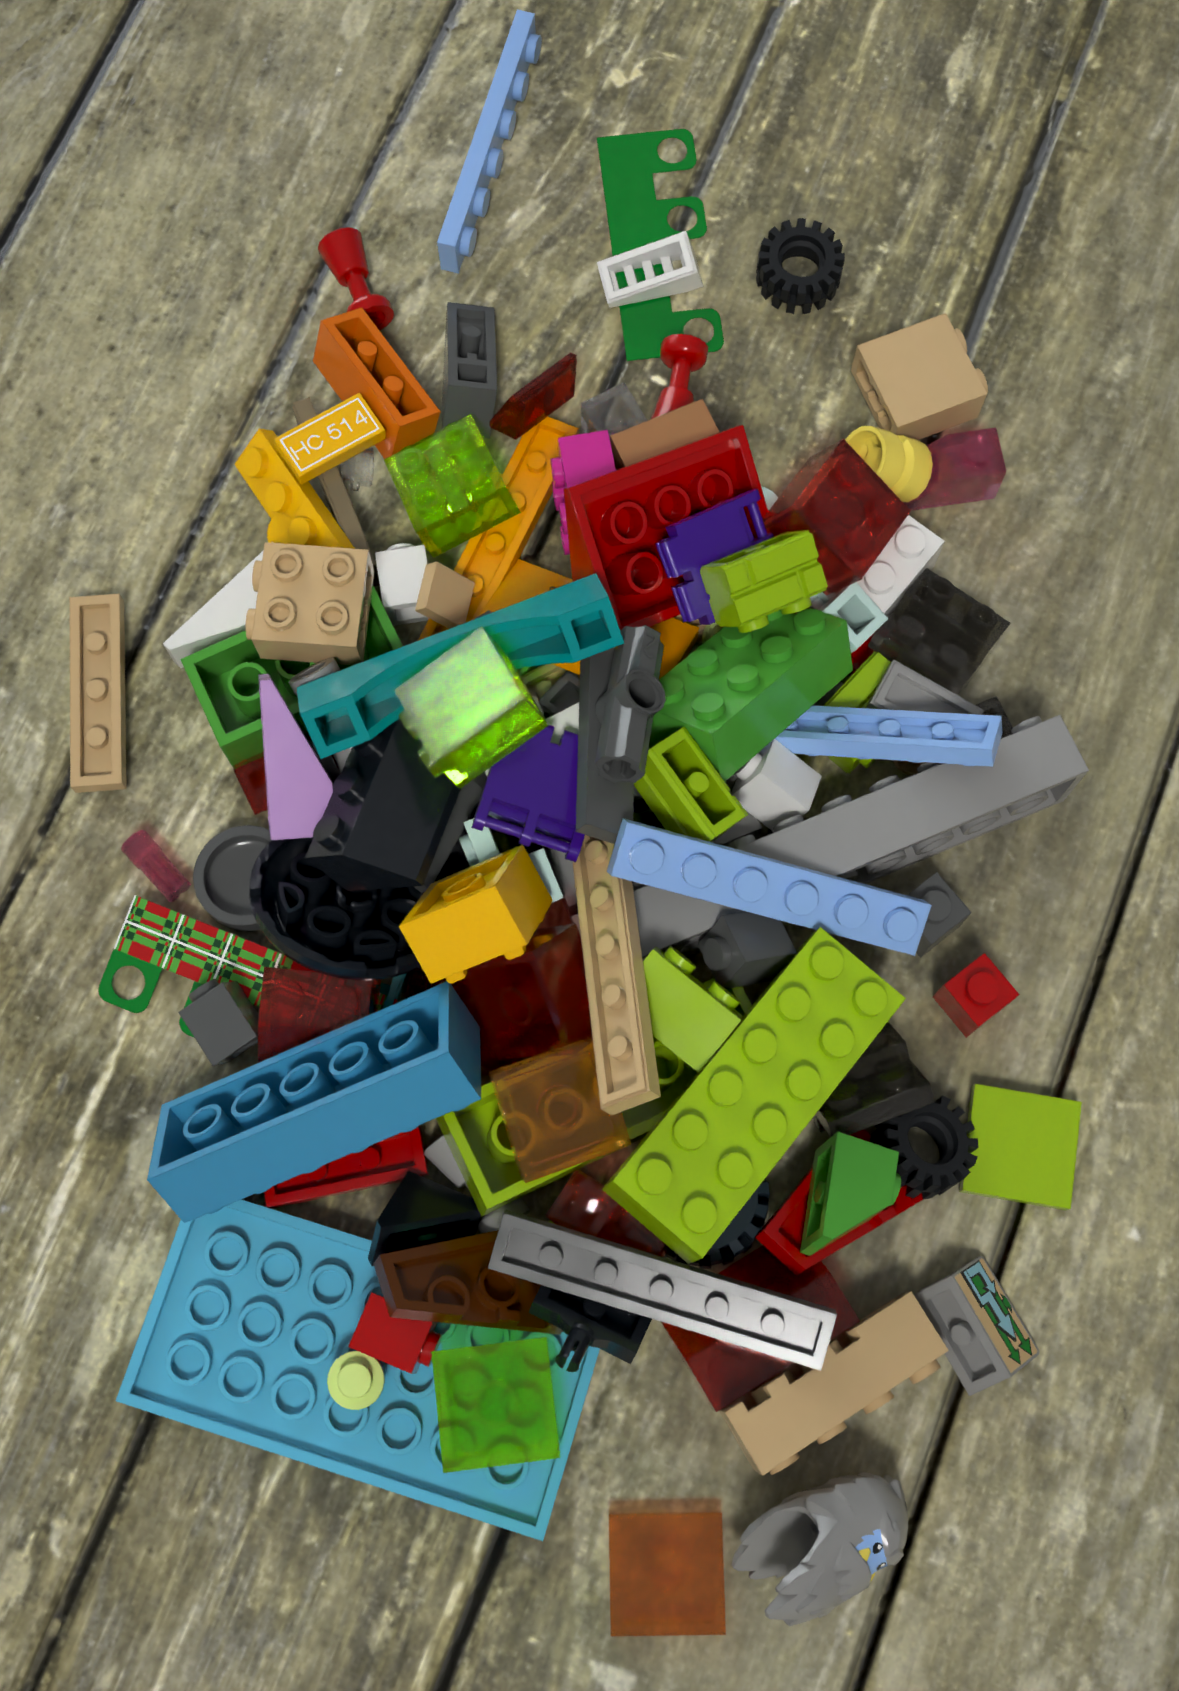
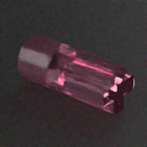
M145 830L134 833L123 843L121 851L137 869L147 876L170 903L177 900L181 893L186 892L190 888L191 883L162 852L161 847Z

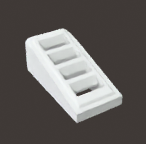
M686 231L597 262L609 308L676 295L704 287L695 253ZM681 260L682 268L674 270L672 261ZM662 263L664 274L656 276L653 265ZM643 267L646 280L638 283L634 269ZM624 271L628 287L619 289L615 273Z

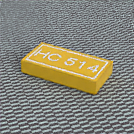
M359 392L274 438L276 449L302 485L385 440L386 431Z

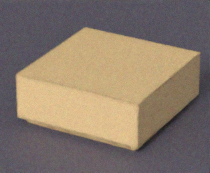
M439 562L426 564L415 611L448 629L466 623L475 582Z

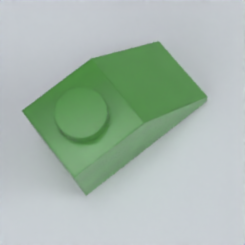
M836 1132L815 1150L800 1253L808 1256L813 1255L866 1223L888 1206L894 1204L901 1188V1176L896 1173L898 1151L841 1132Z

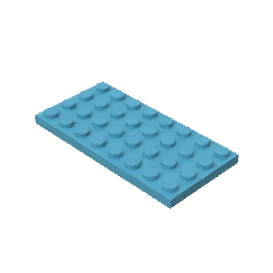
M242 1199L224 1206L215 1213L205 1214L186 1223L180 1220L117 1395V1402L540 1541L544 1540L597 1361L599 1348L588 1346L578 1371L568 1372L566 1370L574 1355V1351L570 1352L563 1369L555 1361L568 1336L564 1332L557 1335L438 1322L434 1331L442 1334V1339L429 1367L420 1364L417 1373L410 1374L378 1360L385 1375L384 1388L380 1397L366 1408L359 1410L346 1409L337 1404L331 1397L327 1378L329 1370L337 1358L345 1353L357 1351L348 1346L371 1292L383 1296L375 1268L371 1266L368 1260L372 1241Z

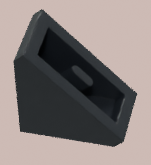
M408 1171L377 1219L368 1255L371 1266H374V1262L381 1254L476 1235L481 1214L474 1199Z

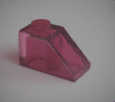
M996 427L947 434L927 445L931 452L933 467L926 489L916 499L910 502H897L900 513L995 499L1007 472Z

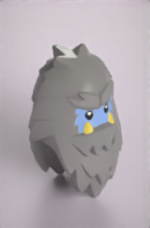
M866 1472L829 1479L824 1485L802 1490L783 1499L781 1504L769 1509L748 1526L740 1537L741 1545L734 1554L732 1567L737 1571H750L749 1577L754 1580L776 1576V1578L785 1576L775 1588L779 1594L764 1610L767 1618L784 1620L788 1626H793L817 1617L826 1616L841 1603L867 1589L878 1570L889 1565L895 1566L904 1556L903 1549L908 1534L907 1505L900 1481L893 1480L890 1475H885L882 1478L879 1475Z

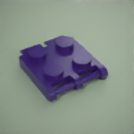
M758 489L744 492L667 526L666 530L669 537L655 543L667 578L683 575L685 580L671 588L683 622H691L698 619L700 625L715 623L709 603L710 595L706 593L700 574L702 566L774 537L773 533H767L757 504V501L761 499ZM745 506L748 507L757 534L756 538L753 537L743 508Z
M518 715L513 729L504 726L500 733L471 828L482 831L485 826L518 837V844L529 847L531 842L566 853L565 859L576 862L585 836L576 832L578 734L564 730L558 745L550 742L554 726Z

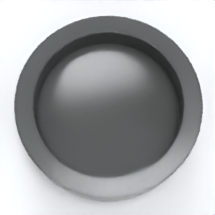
M243 825L227 829L213 837L204 846L196 860L193 872L196 896L209 915L227 928L238 931L261 930L251 909L249 885L256 859L266 845L272 841L269 830L266 828Z

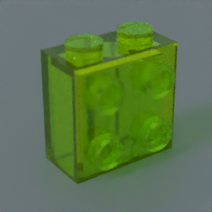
M472 414L448 424L436 433L384 459L413 528L433 558L521 513L492 451Z
M482 626L394 689L405 709L399 713L400 720L408 732L416 740L420 739L424 747L418 750L421 760L435 777L438 778L440 775L445 774L459 789L549 726L507 653Z

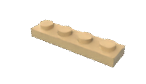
M120 594L69 597L70 787L75 793L127 789L124 600Z

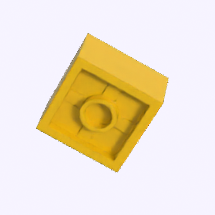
M522 844L431 883L399 925V928L430 983L432 984L445 978L448 983L452 984L465 978L467 975L466 969L503 954L508 960L523 955L526 951L525 945L529 943L537 927L545 918V914L553 899Z

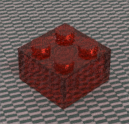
M843 438L810 457L762 519L767 533H773L774 537L787 531L809 530L813 534L819 555L817 561L822 565L828 585L826 591H823L827 596L863 578L911 511Z
M576 923L536 929L529 943L525 945L526 951L523 955L508 960L503 954L466 969L467 975L465 979L498 1059L571 1054L593 1040L582 941Z

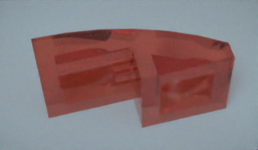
M575 1170L545 1215L556 1225L664 1257L669 1249L665 1243L602 1190L604 1185L581 1170Z

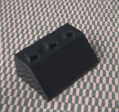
M398 719L372 740L352 747L341 774L334 782L333 793L323 817L314 829V838L305 859L347 891L423 886L477 748L470 742L403 719Z

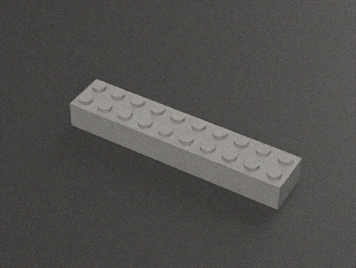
M1061 715L1046 721H1042L1040 716H1035L1016 725L1011 730L1012 735L1000 740L993 767L925 762L917 768L918 773L903 780H900L898 775L889 776L873 784L869 788L871 793L854 800H852L850 795L838 797L825 804L821 808L823 812L806 820L803 819L802 815L792 816L773 827L775 833L755 840L754 835H747L729 843L727 847L867 884L1063 802L1087 774L1089 769ZM636 882L632 883L643 961L656 946L664 953L672 946L686 958L700 954L702 952L698 943L722 915L746 912ZM579 914L571 916L572 938L584 966Z

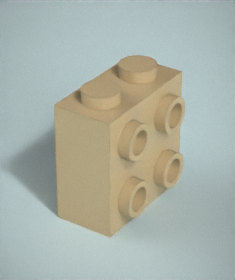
M946 313L857 345L851 372L879 428L890 431L895 435H904L920 440L978 418L988 394L987 381L983 372L979 368H974L967 355V344L963 333L958 328L954 329Z
M265 542L262 561H255L252 573L253 590L258 592L256 608L248 609L245 624L246 637L248 640H252L260 659L318 663L327 658L334 657L336 663L341 665H356L363 662L374 579V568L369 550Z

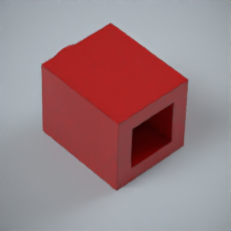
M984 953L946 982L935 993L933 998L967 1038L1020 994Z
M371 1292L348 1347L410 1374H416L420 1364L427 1367L431 1365L441 1342L442 1334L434 1331L438 1322L390 1317L384 1297Z

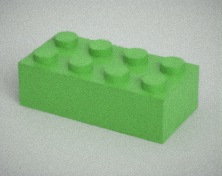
M374 586L372 587L364 661L403 647ZM246 631L180 659L219 746L232 766L263 753L258 674L270 675L304 734L308 732L299 712L298 696L293 692L288 682L295 675L315 664L314 662L260 659L252 640L247 639ZM338 664L340 670L353 666Z
M809 607L783 615L781 610L767 615L769 620L767 626L747 633H739L738 627H723L659 679L665 691L666 702L664 707L653 716L648 750L685 727L724 781L728 780L853 671L847 620Z

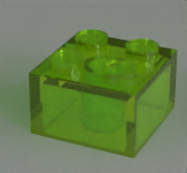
M548 1337L431 1352L443 1473L561 1458L562 1451Z

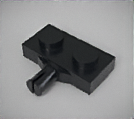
M543 1285L540 1286L528 1312L560 1328L568 1335L555 1359L557 1365L563 1369L570 1352L574 1351V1355L566 1370L568 1372L578 1371L588 1346L597 1347L631 1364L652 1320L651 1318Z

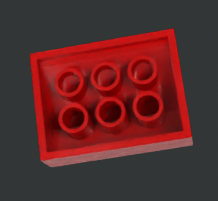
M744 426L732 427L564 489L572 581L574 582L592 574H597L609 596L620 631L626 626L641 627L646 625L651 627L680 615L671 588L685 580L683 575L667 578L655 544L669 537L666 530L667 526L744 492L758 489L761 499L757 501L766 531L767 533H773L774 537L776 536ZM745 506L743 508L753 537L756 538L757 534L748 507Z

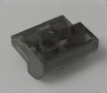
M926 568L905 592L899 605L890 614L888 620L874 633L868 647L881 653L889 661L896 660L959 695L982 667L1011 623L996 614L990 607L981 604L955 587L946 578Z
M889 1021L812 1118L820 1133L826 1131L830 1137L836 1132L850 1135L935 1102L931 1084L910 1060L906 1041Z

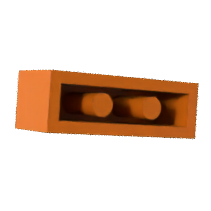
M361 307L321 320L313 362L342 402L360 392L386 431V439L375 444V447L386 462L391 465L429 451L441 411L364 309Z

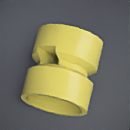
M861 426L852 431L845 439L838 459L839 476L845 486L855 491L879 495L896 502H910L916 499L926 489L933 467L931 452L926 444L917 439L904 435H895L890 431L874 426Z

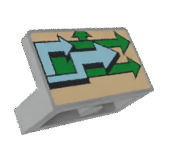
M983 1256L971 1260L950 1275L914 1294L949 1351L945 1355L969 1396L1012 1377L1039 1355V1349Z

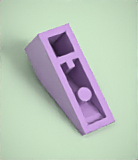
M258 674L271 840L312 838L314 829L322 819L332 796V781L270 675Z

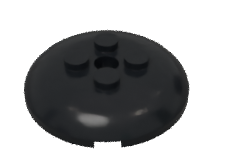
M314 837L272 840L261 851L251 872L249 885L251 909L257 924L269 942L289 959L324 975L349 980L391 978L409 973L421 967L399 928V925L423 895L415 887L347 891L305 859ZM446 860L434 882L453 874L454 868L448 860Z

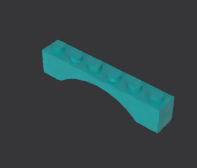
M595 573L297 687L299 712L318 755L322 759L372 740L389 725L415 708L468 683L524 667L553 663H574L622 645L624 640L609 596Z

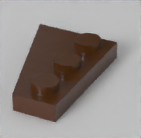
M499 1230L381 1254L373 1264L389 1316L392 1318L557 1335L563 1332L560 1328L528 1313L541 1286L540 1284L488 1269Z

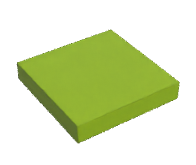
M980 1084L971 1086L967 1122L971 1121L975 1130L969 1133L967 1137L978 1138L979 1148L970 1153L978 1157L975 1165L968 1169L970 1173L960 1181L959 1192L1060 1210L1071 1209L1082 1102Z

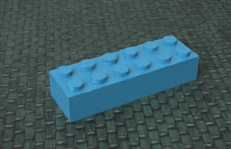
M446 981L162 1104L147 1181L178 1217L186 1223L205 1214L215 1213L224 1206L253 1194L263 1193L272 1186L303 1173H311L321 1166L346 1155L362 1152L370 1145L394 1135L412 1131L419 1125L449 1112L460 1111L471 1103L481 1100L480 1026L453 986Z

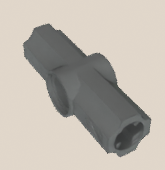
M646 625L641 627L626 626L621 630L624 644L614 647L608 688L595 704V714L601 724L595 765L600 770L599 776L613 783H635L644 776L653 716L664 707L666 702L665 691L659 682L664 645L660 641L661 633Z

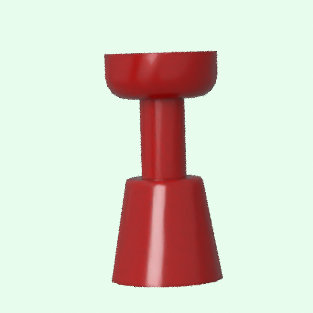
M351 227L331 231L319 242L318 252L338 283L348 287L353 302L348 306L347 312L362 307L379 331L384 329L393 320L394 311L386 297L380 294H371L366 279L369 275L361 232Z
M673 334L663 339L660 358L664 365L672 369L669 386L661 391L651 419L694 402V395L688 390L690 372L700 370L706 364L708 346L700 338L687 334Z

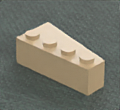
M912 1291L904 1292L830 1338L821 1371L792 1362L718 1410L753 1470L762 1476L768 1472L773 1475L799 1459L798 1452L815 1440L820 1445L847 1428L844 1421L861 1409L864 1410L865 1414H869L894 1398L891 1389L907 1378L910 1379L912 1384H916L941 1368L937 1358L949 1350Z

